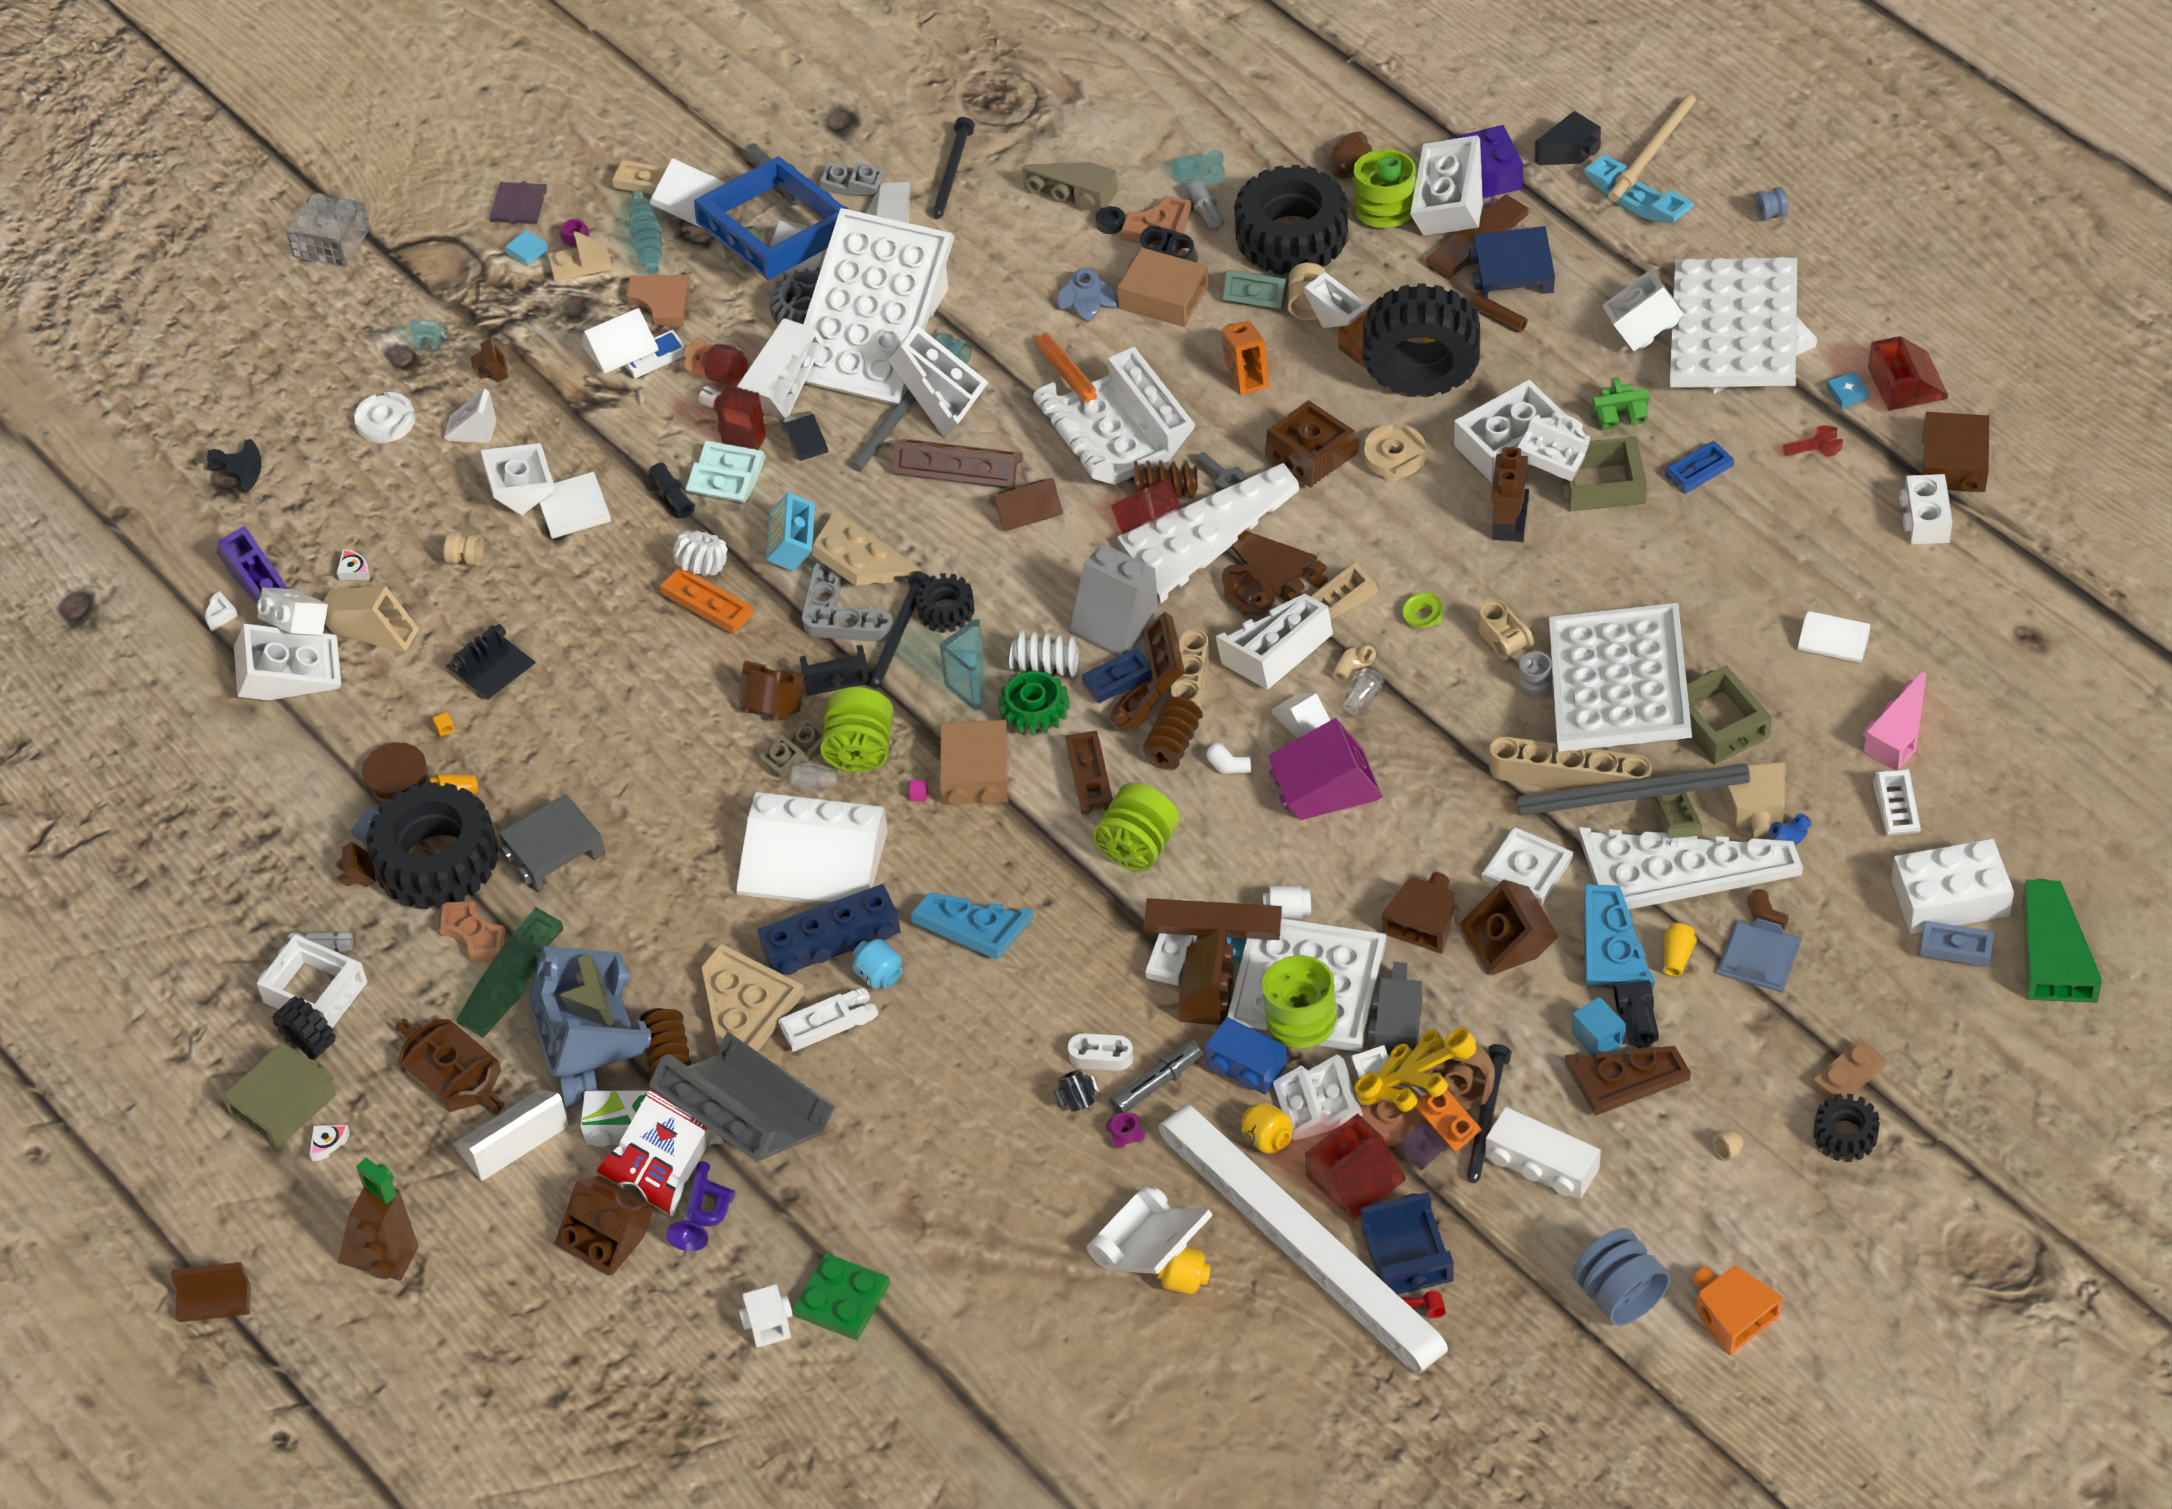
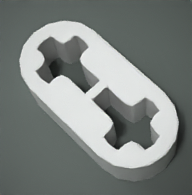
M1083 1033L1073 1036L1068 1043L1069 1060L1077 1068L1120 1071L1128 1068L1134 1059L1132 1043L1124 1036ZM1084 1047L1088 1048V1050H1086V1053H1085V1054H1083V1055L1079 1054V1052H1081L1082 1048H1084ZM1116 1050H1122L1119 1057L1113 1056Z

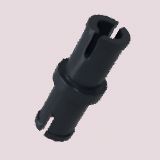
M662 462L654 464L649 470V476L660 489V496L665 501H669L680 518L690 516L695 510V504L684 492V485L679 479L673 477L666 464Z

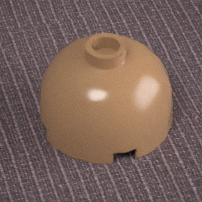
M1477 1044V1049L1470 1058L1461 1060L1452 1057L1424 1071V1073L1431 1075L1440 1073L1448 1083L1447 1090L1465 1111L1472 1110L1473 1106L1480 1103L1481 1106L1485 1104L1495 1082L1493 1062L1489 1054Z

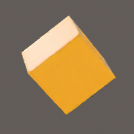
M448 712L433 717L434 725L440 737L455 731Z

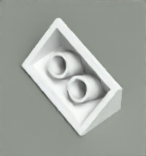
M539 1089L454 1142L453 1145L478 1178L483 1181L569 1127L562 1099L558 1093Z

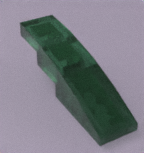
M535 907L493 959L457 1017V1024L484 1038L526 992L524 983L535 972L543 946H549L563 931L562 921Z

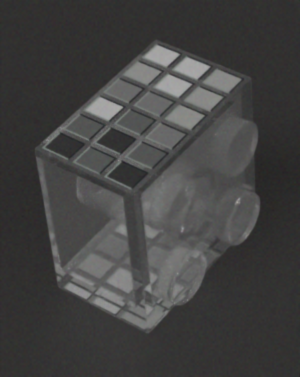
M311 192L286 233L293 257L346 268L368 233L370 224L364 203Z

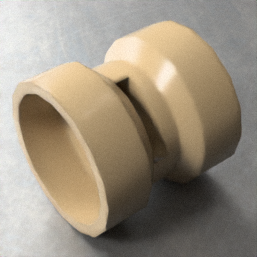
M449 532L444 545L445 561L453 564L465 561L468 565L478 566L481 563L484 550L482 536L470 534L468 537H464L460 533Z

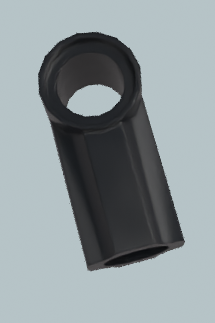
M1650 980L1614 984L1615 1005L1618 1014H1622L1623 1021L1626 1023L1629 1045H1634L1637 1048L1649 1047L1659 1039V1032L1653 1012L1654 997Z

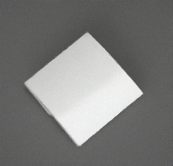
M1338 1054L1310 1070L1301 1065L1273 1081L1281 1109L1289 1115L1293 1122V1140L1308 1138L1333 1130L1363 1116L1345 1061Z

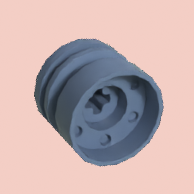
M1628 1228L1612 1230L1591 1244L1579 1257L1573 1268L1572 1275L1576 1283L1584 1289L1589 1298L1596 1299V1305L1609 1321L1617 1326L1632 1323L1651 1310L1664 1296L1671 1280L1668 1271L1653 1255L1647 1254L1644 1244L1638 1241L1636 1235Z

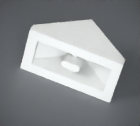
M1326 272L1304 287V293L1323 328L1348 326L1367 312L1370 307Z
M484 388L450 415L444 434L446 440L477 443L491 442L497 420L488 390Z
M1317 693L1296 694L1271 709L1272 714L1297 739L1330 721Z

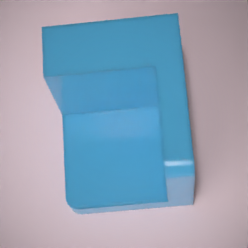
M1596 998L1572 1013V1034L1592 1056H1596V1052L1610 1051L1611 1053L1625 1044L1626 1023L1602 998Z

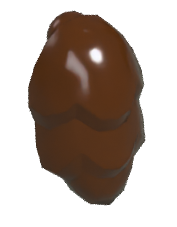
M1361 131L1338 137L1335 144L1330 147L1327 158L1328 163L1334 167L1333 174L1338 178H1346L1349 175V170H1354L1357 160L1372 151V146L1368 143L1367 136Z
M1250 563L1245 565L1235 564L1229 565L1224 569L1222 573L1224 597L1229 602L1235 604L1237 609L1250 614H1263L1272 608L1275 602L1274 588L1270 580L1263 573H1260L1255 566Z
M1153 679L1145 680L1126 693L1110 712V722L1114 728L1120 731H1128L1139 727L1147 720L1150 710L1159 698L1158 690L1154 688Z

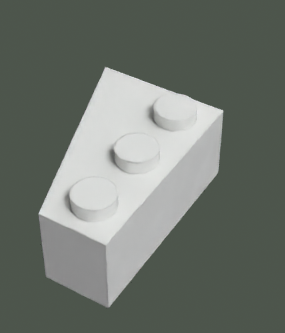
M783 318L737 387L753 407L758 408L760 412L780 419L789 417L824 340L815 328Z
M917 325L902 340L888 359L944 438L958 425L988 384V381Z
M1303 594L1269 610L1270 616L1255 623L1252 620H1248L1242 623V629L1228 636L1225 632L1217 635L1216 641L1221 664L1268 690L1333 635L1327 605Z

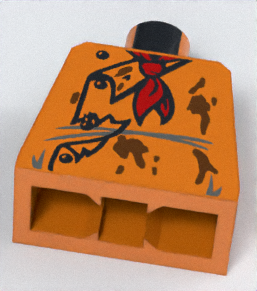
M1252 322L1231 323L1223 327L1221 335L1224 360L1240 395L1269 387L1265 340ZM1246 362H1248L1251 365V367L1248 370H1245L1243 366L1247 365Z

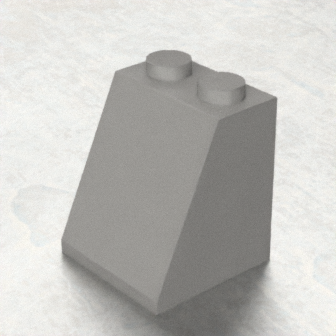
M1101 543L1084 562L1070 634L1119 657L1131 651L1144 636L1143 631L1159 617L1156 574L1154 567Z

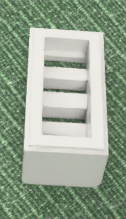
M1909 769L1876 772L1873 778V786L1886 836L1920 833L1921 828ZM1900 787L1901 791L1887 792L1886 788ZM1903 798L1904 802L1889 803V799ZM1906 809L1907 813L1891 814V810ZM1909 819L1910 825L1893 826V821Z

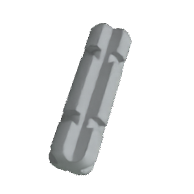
M291 932L287 940L288 944L296 934L335 951V948H338L339 952L352 951L354 946V938L351 932H338V935H334V932H307L306 935H303V932Z

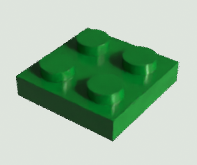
M825 1253L793 1307L794 1317L858 1341L890 1285L889 1277Z

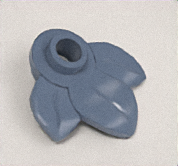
M1081 268L1072 274L1070 283L1061 288L1057 301L1059 309L1074 307L1077 314L1083 320L1090 322L1096 315L1100 305L1107 308H1116L1118 299L1112 285L1101 281L1099 275L1094 270ZM1088 279L1090 280V282L1084 284L1081 283L1080 280Z

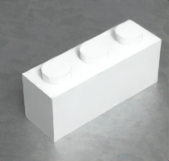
M1505 1107L1486 1137V1158L1500 1167H1508L1521 1173L1530 1181H1539L1550 1186L1563 1196H1571L1581 1200L1600 1169L1601 1149L1508 1107Z

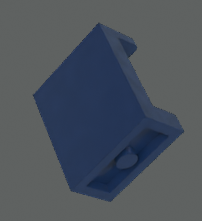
M1546 226L1474 234L1473 247L1468 248L1470 265H1476L1477 272H1473L1474 289L1480 290L1481 295L1488 298L1490 291L1540 285L1542 294L1554 293L1555 273Z
M1428 1192L1422 1194L1412 1193L1401 1199L1388 1202H1374L1360 1209L1361 1229L1376 1275L1397 1295L1454 1282V1262L1450 1251H1446L1431 1209V1197Z

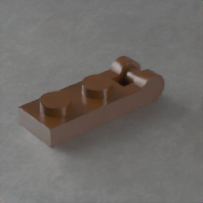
M1097 730L1065 736L1081 815L1091 813V809L1102 807L1104 810H1109L1113 797ZM1100 790L1101 795L1095 796L1088 795V792Z

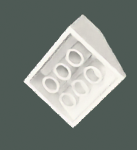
M755 792L747 820L736 889L737 895L825 905L872 888L888 832L884 807Z

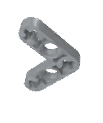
M818 561L813 568L802 614L805 632L809 636L874 642L887 640L894 625L891 614L878 609L837 607L843 577L821 561ZM828 571H831L829 573L828 578L829 582H826L824 579V575H827ZM821 593H827L831 595V597L825 601H817L815 599V597ZM847 619L856 621V624L852 627L845 628L840 625L841 622Z

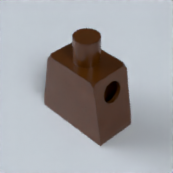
M1433 872L1427 882L1414 877L1409 878L1382 913V933L1442 954L1455 910V893L1447 888L1450 883L1449 878L1440 872Z

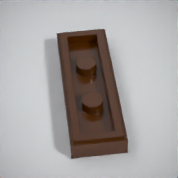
M1166 612L1162 613L1143 631L1154 688L1161 693H1164L1185 673L1174 620Z

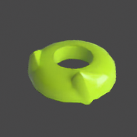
M1428 591L1410 597L1405 602L1402 612L1403 618L1408 625L1413 628L1426 629L1442 624L1444 610L1441 599ZM1422 608H1430L1432 610L1431 615L1427 618L1420 619L1415 616Z

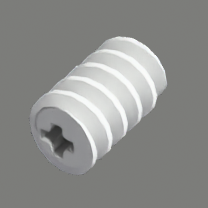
M1021 630L1017 639L1013 640L1009 656V667L1011 670H1014L1019 664L1020 670L1024 672L1028 671L1030 666L1032 670L1040 672L1044 666L1045 672L1053 674L1055 669H1057L1059 676H1065L1068 669L1071 677H1075L1077 674L1079 648L1076 646L1074 636H1071L1067 645L1063 644L1062 635H1058L1055 643H1051L1050 635L1046 633L1042 642H1039L1037 632H1033L1030 639L1026 640L1024 630Z

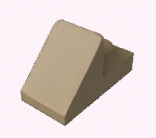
M574 232L576 248L548 254L555 282L612 269L607 245L579 232Z

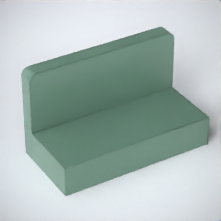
M1227 270L1222 300L1283 309L1289 278Z

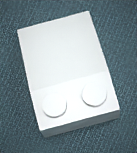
M1477 135L1423 144L1410 212L1423 236L1479 228L1483 205L1480 138Z
M243 624L234 645L238 697L275 700L340 689L341 676L337 635L324 633L323 635L295 634L276 627Z

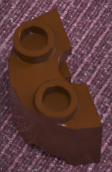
M746 660L743 663L739 693L740 711L745 713L763 712L768 713L770 719L787 720L788 714L800 711L804 674L788 670H771L766 668V665Z

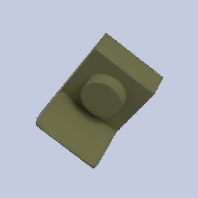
M591 954L579 957L578 962L581 971L577 972L576 976L580 987L560 994L562 1001L568 1011L607 1027L615 1025L601 972Z

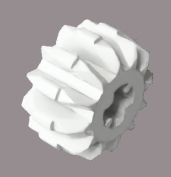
M698 530L693 532L684 531L683 534L678 536L673 549L675 551L673 558L676 565L682 567L684 571H691L693 574L698 573L703 576H707V574L717 575L719 571H722L727 559L726 542L718 539L717 535L708 534L707 531L704 533Z

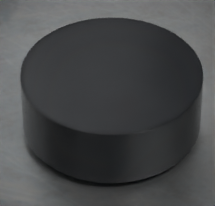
M1107 206L1101 208L1096 213V227L1100 232L1116 234L1121 231L1125 221V213L1122 209L1115 206Z

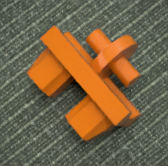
M1448 1090L1438 1097H1432L1429 1093H1426L1417 1101L1414 1107L1454 1154L1482 1131L1479 1125Z

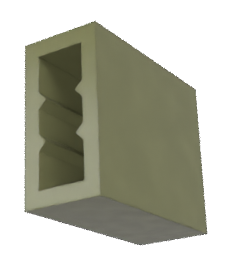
M281 1042L223 1095V1098L232 1117L271 1146L278 1149L323 1108L336 1093L332 1084L333 1076L328 1069L321 1064L316 1066L311 1063L301 1049L297 1047L292 1049L284 1042Z

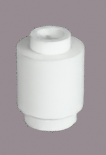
M1302 885L1269 886V893H1263V905L1282 906L1283 919H1303V916H1311L1310 889H1302Z

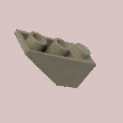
M1092 162L1028 164L1022 167L1024 189L1095 213L1101 208L1107 207L1118 192L1116 170Z

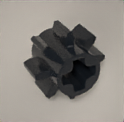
M1078 1069L1058 1078L1059 1089L1053 1092L1059 1106H1069L1071 1112H1075L1095 1102L1093 1098L1094 1092L1098 1091L1099 1087L1094 1075H1084L1082 1069Z

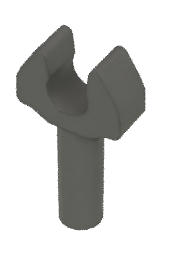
M1204 452L1200 453L1196 458L1198 464L1217 478L1215 481L1216 492L1232 486L1230 482L1237 484L1245 480L1244 472L1239 467L1225 470Z

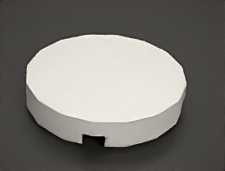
M384 392V395L378 397L374 394L363 400L354 412L355 426L359 435L367 441L388 443L400 439L410 432L415 424V411L410 400L402 394Z

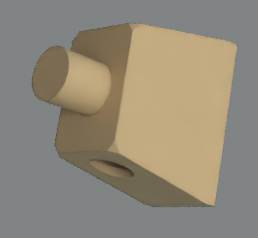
M1785 762L1748 765L1750 782L1720 787L1721 795L1736 828H1752L1755 838L1767 839L1771 837L1769 835V828L1774 822L1783 824Z

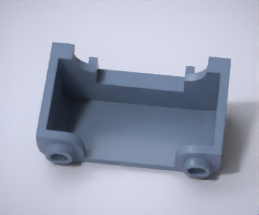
M543 946L529 992V1009L549 1073L552 1077H569L639 1056L643 1053L644 1049L649 1047L651 1042L650 1029L646 1027L644 1021L635 1020L631 1026L621 996L622 989L628 985L630 977L629 968L625 966L621 952ZM591 954L601 972L615 1025L607 1027L568 1011L562 1001L560 994L580 987L576 973L581 971L578 962L579 957Z

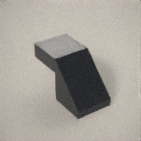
M805 411L780 419L782 430L788 434L794 457L797 460L802 461L829 452L812 412Z

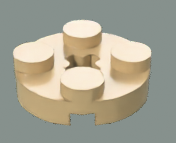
M1394 424L1380 426L1370 432L1365 440V464L1372 472L1382 476L1385 481L1396 482L1400 478L1415 473L1424 466L1425 440L1417 430L1404 425V429L1394 428ZM1390 449H1393L1394 451L1401 450L1400 453L1397 454L1389 453Z

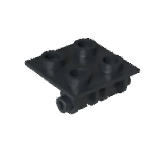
M500 624L489 626L488 630L482 634V638L476 636L474 638L475 643L472 641L468 642L465 648L452 655L453 659L446 665V668L487 700L536 664L533 659L503 637L506 631Z

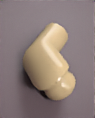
M1364 645L1346 650L1332 673L1333 678L1341 683L1346 682L1352 670L1371 665L1376 657L1375 649L1370 645Z

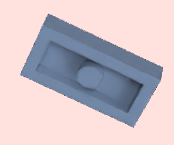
M1925 921L1920 956L1989 967L1994 931Z

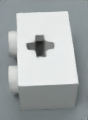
M262 587L261 598L257 605V618L289 633L323 635L328 604L295 589Z

